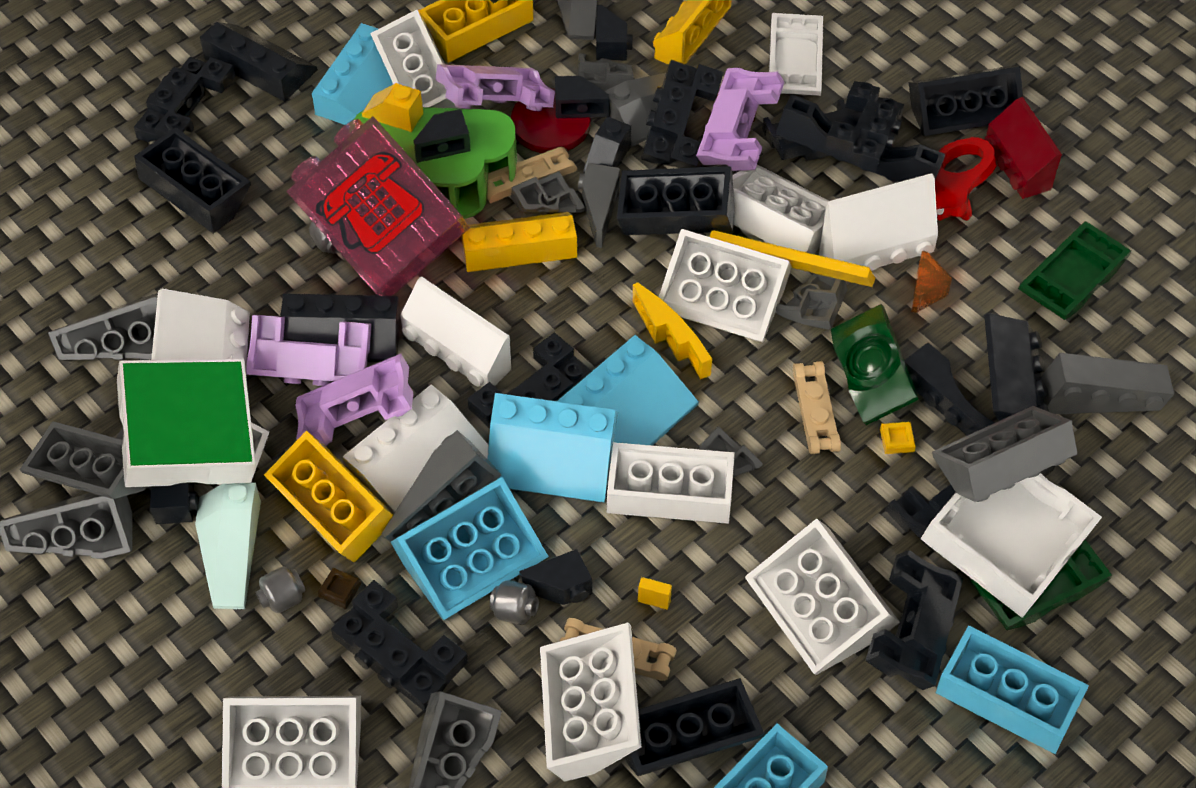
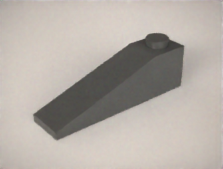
M556 0L561 10L568 39L594 40L599 0Z
M666 73L624 81L604 91L609 94V117L631 125L632 147L647 139L650 126L646 125L650 110L655 111L657 103L653 102L657 86L662 87Z
M158 293L48 332L58 359H152Z
M456 430L452 435L447 436L441 445L434 450L383 530L382 535L390 542L496 481L501 476V473L469 439Z
M87 493L0 520V535L6 551L35 554L47 552L63 554V556L83 555L103 559L132 551V510L127 495L111 499L94 493Z
M444 692L431 693L420 731L409 788H462L467 779H470L476 770L475 767L484 753L493 744L502 710Z

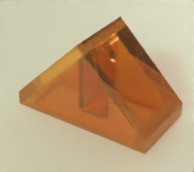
M921 251L911 310V312L915 313L948 296L952 277L926 251Z

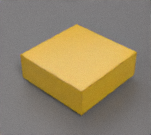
M911 422L881 424L880 432L885 454L915 451L916 446Z
M641 577L638 586V602L668 610L671 602L672 586Z

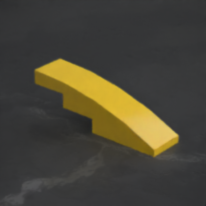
M640 283L633 284V303L655 344L666 340L677 361L689 358L700 380L711 376L712 358L697 335L661 298Z

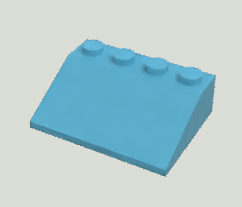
M363 23L360 24L312 92L315 115L351 127L355 116L365 109L373 95L393 85L370 34L378 30V28Z
M636 335L557 401L616 410L618 418L614 442L651 446L699 403L657 351Z
M495 393L490 423L488 460L501 473L499 478L503 477L509 489L605 503L618 412L613 409Z
M503 477L391 541L406 570L442 620L447 619L492 592L503 581H510L520 575L519 571L534 566L549 557Z

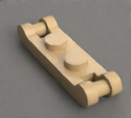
M564 147L547 151L518 162L516 164V175L512 182L509 180L508 166L488 173L487 199L491 204L510 196L513 186L533 177H537L540 180L560 171L562 176L577 171V166L572 160L568 159L569 154ZM502 180L503 184L497 187L493 183Z
M823 361L813 362V365L804 366L803 363L793 364V376L809 453L818 454L820 450L829 449L830 452L841 451V441L836 428ZM814 376L815 381L806 382L805 377Z
M568 618L564 627L566 631L565 637H562L560 641L603 629L584 624L576 618ZM632 637L635 674L661 681L667 680L670 673L668 665L670 661L674 660L676 648L667 643L656 644ZM649 656L657 658L655 663L647 662Z

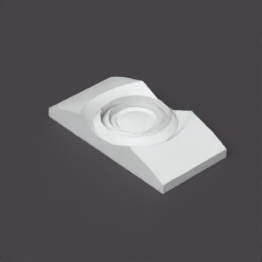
M772 13L769 72H778L784 80L781 93L821 96L823 16Z

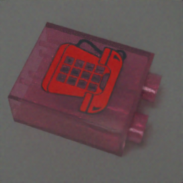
M372 116L364 124L360 119H355L342 127L334 138V142L338 147L322 161L317 156H313L302 162L291 175V179L295 184L286 192L378 296H393L467 232L470 227L456 208Z

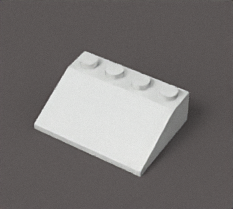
M759 165L756 166L755 170H741L732 175L735 203L733 225L739 227L745 234L759 237L765 243L811 254L818 250L821 244L826 204L829 200Z
M933 174L828 201L819 256L870 267L872 271L881 266L901 263L906 259L926 256L934 252L938 237L935 178Z
M681 229L659 298L681 318L763 343L775 315L776 306L780 303L792 267L788 260Z
M160 289L157 298L151 360L244 359L246 373L250 312L225 299Z
M430 385L413 399L411 410L402 416L389 418L343 456V462L394 514L434 450L441 445L447 436L452 435L458 430L487 459L489 445L453 402L433 385Z
M815 519L745 576L748 583L815 675L869 646L874 633L884 629L890 631L900 623L831 530L818 519Z
M625 623L540 647L547 769L563 781H569L593 775L641 748L631 625Z
M231 696L223 698L222 788H357L361 733V696Z

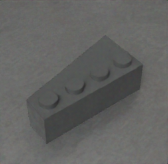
M1059 353L1041 376L1047 388V396L1043 397L1044 404L1047 405L1049 412L1053 414L1160 411L1174 395L1168 367L1161 364Z

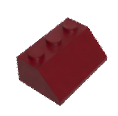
M1020 97L989 124L984 140L989 141L993 146L997 164L1002 171L1004 170L1012 188L1017 190L1022 199L1051 191L1062 154L1025 99Z

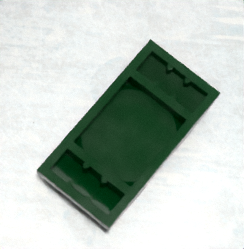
M1085 221L1019 285L1018 289L1063 320H1066L1079 311L1092 294L1113 277L1130 256L1132 250Z
M882 304L831 329L834 350L844 369L848 390L865 425L919 400L886 310Z
M1084 539L1023 618L973 579L971 582L1008 631L1036 622L1048 612L1063 604L1078 601L1111 579L1112 574Z

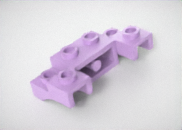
M437 64L436 81L445 86V98L455 103V107L470 109L471 105H482L483 100H491L497 103L520 101L527 105V109L542 111V107H553L555 91L548 88L542 82L539 72L533 68Z
M727 68L696 155L703 165L727 164L731 166L732 171L756 169L762 146L756 138L747 137L758 105L778 103L784 85V80L778 72H751L741 68Z
M252 315L246 375L284 377V383L301 384V379L313 380L312 385L324 386L329 384L330 381L339 380L367 368L371 324L340 322L338 344L283 340L285 317Z
M402 354L298 396L295 404L298 415L296 439L298 440L307 430L327 446L332 442L334 428L377 410H379L385 420L394 416H402L411 410L413 391L408 385L409 365Z

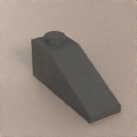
M588 163L586 172L580 174L578 189H582V202L596 247L602 248L620 188V168Z

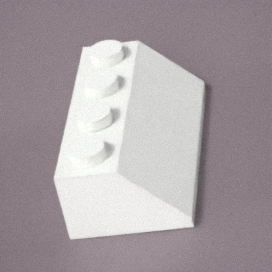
M418 10L370 33L393 84L397 83L420 90L423 107L462 109L455 107V103L445 98V86L436 81L437 64H444V61Z
M422 276L417 280L400 315L404 336L408 340L416 341L422 345L430 355L438 356L453 371H459L464 374L473 385L483 387L490 382L495 386L512 370L509 335Z
M613 442L607 490V513L729 524L734 452Z

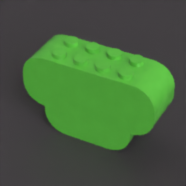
M423 107V115L412 132L362 117L363 111H361L353 119L350 130L355 169L358 168L373 154L379 152L390 153L396 156L402 164V167L391 177L418 197L424 204V212L420 218L467 219L478 214L486 205L488 173L508 166L510 182L514 180L517 164L515 125L508 115L500 111L461 109L469 131L471 151L417 163L413 140L434 114L457 110L456 108ZM365 178L359 181L361 185L365 183ZM375 178L368 183L372 190L375 189L373 188L375 185L371 184V182H374L377 187L380 185ZM502 180L493 182L496 187L503 184ZM383 187L378 190V192L382 190L381 192L384 193L383 197H381L378 193V197L380 199L384 198L388 194ZM391 196L383 202L389 209L396 203ZM390 200L393 204H387L386 201ZM399 205L391 211L396 217L404 213ZM397 208H399V210L402 211L398 216L397 213L394 212V210H396Z

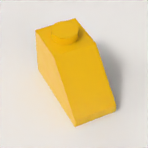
M395 83L373 95L363 110L362 117L412 132L423 115L421 91Z

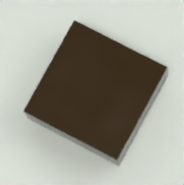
M332 568L320 587L318 596L323 600L347 609L361 586V580L336 568Z

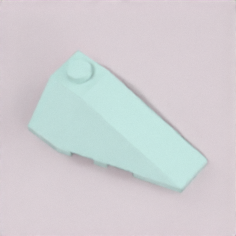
M256 483L221 484L199 498L195 525L214 609H245L261 505Z

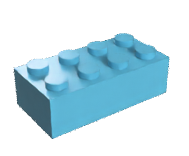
M968 625L940 677L936 694L1056 754L1089 685Z
M776 724L714 788H819L825 782L828 766L779 724Z

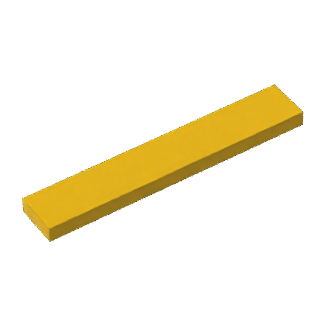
M715 230L711 231L709 236L788 260L791 267L869 287H873L875 276L870 267Z

